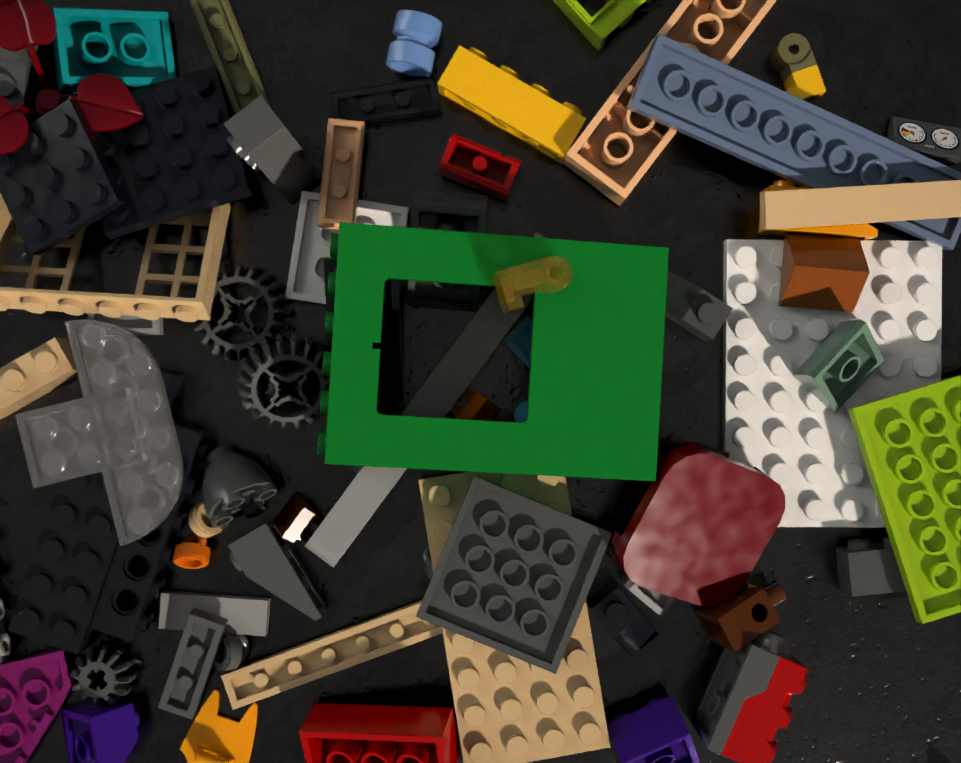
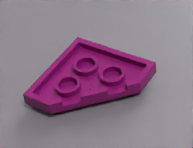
M56 649L5 661L0 664V763L27 762L76 684L77 680L70 677L74 667L69 651Z

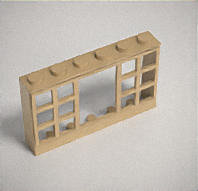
M0 193V283L3 274L28 275L25 288L0 287V311L23 309L37 314L44 313L45 311H57L73 316L91 313L101 314L109 318H119L125 315L139 316L146 320L176 318L183 322L210 320L226 227L231 211L230 204L227 203L161 223L184 225L181 245L155 244L159 224L149 227L135 294L132 295L70 291L86 227L75 233L73 239H66L54 246L71 248L66 268L41 267L44 253L34 255L31 266L6 265L11 245H25L21 236L15 235L16 224ZM193 226L209 227L205 247L190 246ZM153 253L178 254L175 274L149 273ZM187 255L203 256L200 276L184 275ZM38 276L62 277L60 290L35 289ZM146 283L172 284L170 297L144 295ZM181 285H198L196 297H179Z

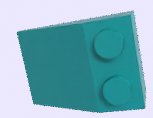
M53 8L52 14L56 21L57 31L55 39L52 41L57 86L60 93L77 94L78 84L84 78L95 74L112 75L121 80L129 91L176 77L168 12Z

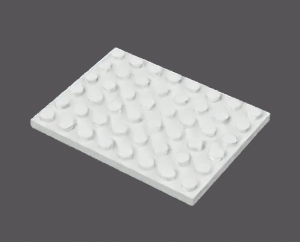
M727 239L723 241V302L732 307L733 310L723 324L722 456L751 468L757 467L781 486L785 495V510L777 527L886 528L847 409L941 381L942 246L929 241L860 240L870 273L854 311L840 312L779 306L784 240ZM861 319L867 323L884 358V362L844 405L834 413L801 384L793 374L841 322Z

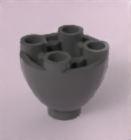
M232 446L219 447L206 456L208 467L205 471L202 485V500L206 515L213 527H222L243 515L246 519L254 518L265 511L264 503L277 493V489L271 477L261 465L245 455L235 453Z

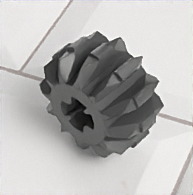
M112 642L104 644L101 648L98 645H93L87 649L86 654H81L77 657L75 663L78 667L71 671L70 677L79 680L73 686L72 691L82 690L84 692L81 703L93 698L95 708L101 707L106 702L109 705H114L120 700V696H126L131 691L132 687L129 682L136 678L137 673L128 670L134 664V659L124 660L122 656L125 654V648H119L114 652Z

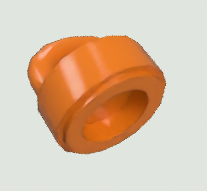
M195 533L189 534L180 544L175 545L172 561L175 565L186 569L206 567L209 564L211 553L210 548L206 546L207 538L197 536Z

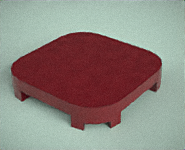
M685 441V446L678 447L665 456L661 453L657 455L656 481H651L625 531L615 530L611 543L615 547V557L619 564L618 566L632 582L640 587L698 606L712 607L723 604L734 597L745 584L779 525L785 510V495L781 486L757 467L751 468L709 451L699 443Z

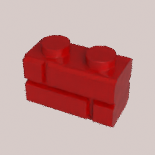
M452 133L441 159L439 171L440 175L507 202L518 175L521 160L509 155L503 157L499 151Z

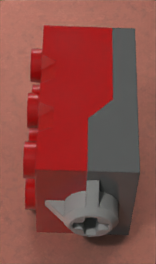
M768 629L736 652L724 648L692 722L694 729L708 750L738 763H770L774 759L777 752V742L773 739L778 729H785L789 725L792 717V708L788 704L793 694L799 695L803 692L807 683L806 672L808 670L790 653L783 636Z

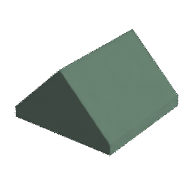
M861 319L845 321L836 327L796 370L793 376L829 410L836 413L884 362V358L866 322Z

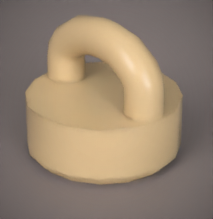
M203 502L190 509L188 524L197 536L210 538L225 528V525L217 528L213 527L206 515Z

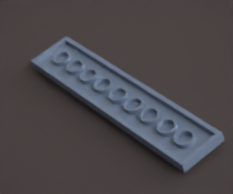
M662 34L654 37L626 108L808 189L961 180V172ZM961 217L883 222L923 241H929L942 246L944 250H954L961 233Z

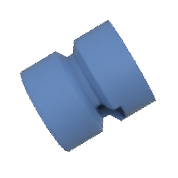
M399 10L396 13L392 31L397 36V40L392 41L389 45L386 65L392 70L409 76H431L436 57L435 52L431 48L438 46L442 22L432 15L423 12Z

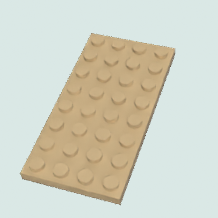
M461 472L418 480L433 572L473 475L572 516L566 477ZM586 600L556 674L442 628L463 763H528L610 748Z

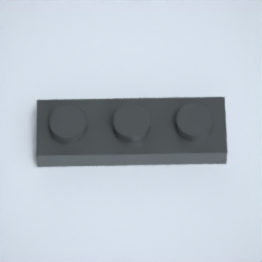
M197 608L192 609L158 706L159 709L191 720L193 719L228 619Z

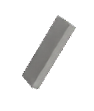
M164 590L161 592L158 629L184 631L190 612L193 608H197L228 619L224 630L225 634L266 636L269 629L271 598Z

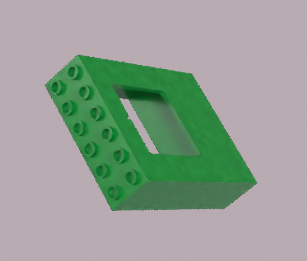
M339 222V233H331L330 241L331 262H337L336 273L329 272L327 291L329 300H335L334 312H326L325 335L326 338H332L331 352L324 351L322 375L330 376L329 391H321L320 415H327V430L321 429L319 431L317 454L325 455L324 464L656 481L669 248ZM395 279L521 288L533 291L527 418L524 422L383 415L378 413L380 349H374L372 346L373 343H381L384 283L386 280Z

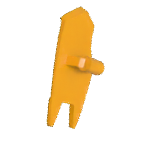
M215 689L200 709L180 747L187 763H249L257 726L258 704L254 702L240 722L218 715L220 692L218 689Z

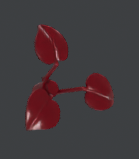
M42 0L0 1V47L9 51H19L27 47L43 88L35 98L36 110L19 103L10 107L7 100L0 95V156L18 150L28 139L29 123L20 112L30 115L37 120L66 101L62 93L50 88L34 45L43 46L50 44L55 39L57 31L55 18ZM95 74L84 78L78 84V96L71 95L68 98L79 102L93 132H107L126 128L143 119V113L127 86L112 75Z

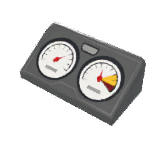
M895 116L890 117L887 139L940 163L955 165L961 162V128Z

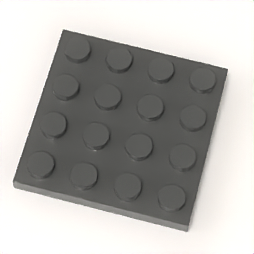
M473 475L416 617L556 674L612 533Z

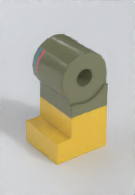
M791 33L784 36L771 53V64L780 73L785 92L809 103L815 102L826 92V88L810 44L801 34Z

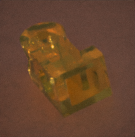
M549 256L494 273L491 277L502 313L505 314L524 307L522 300L524 296L537 292L554 294L566 288L571 283L573 277V269L570 263L563 257Z

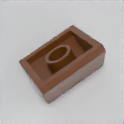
M786 233L784 237L779 306L853 312L870 273L860 239Z

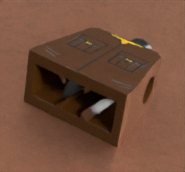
M775 580L763 587L745 583L738 593L725 603L712 607L696 606L693 608V611L710 641L736 652L779 622V616L774 606L786 600V594Z

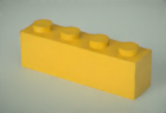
M459 45L437 83L439 94L562 164L568 150L574 144L587 119L581 116L582 111L569 102L561 104L550 98V92L538 84L533 83L529 86L519 80L520 76L511 68L501 65L500 68L488 62V57L478 49L470 47L467 50Z

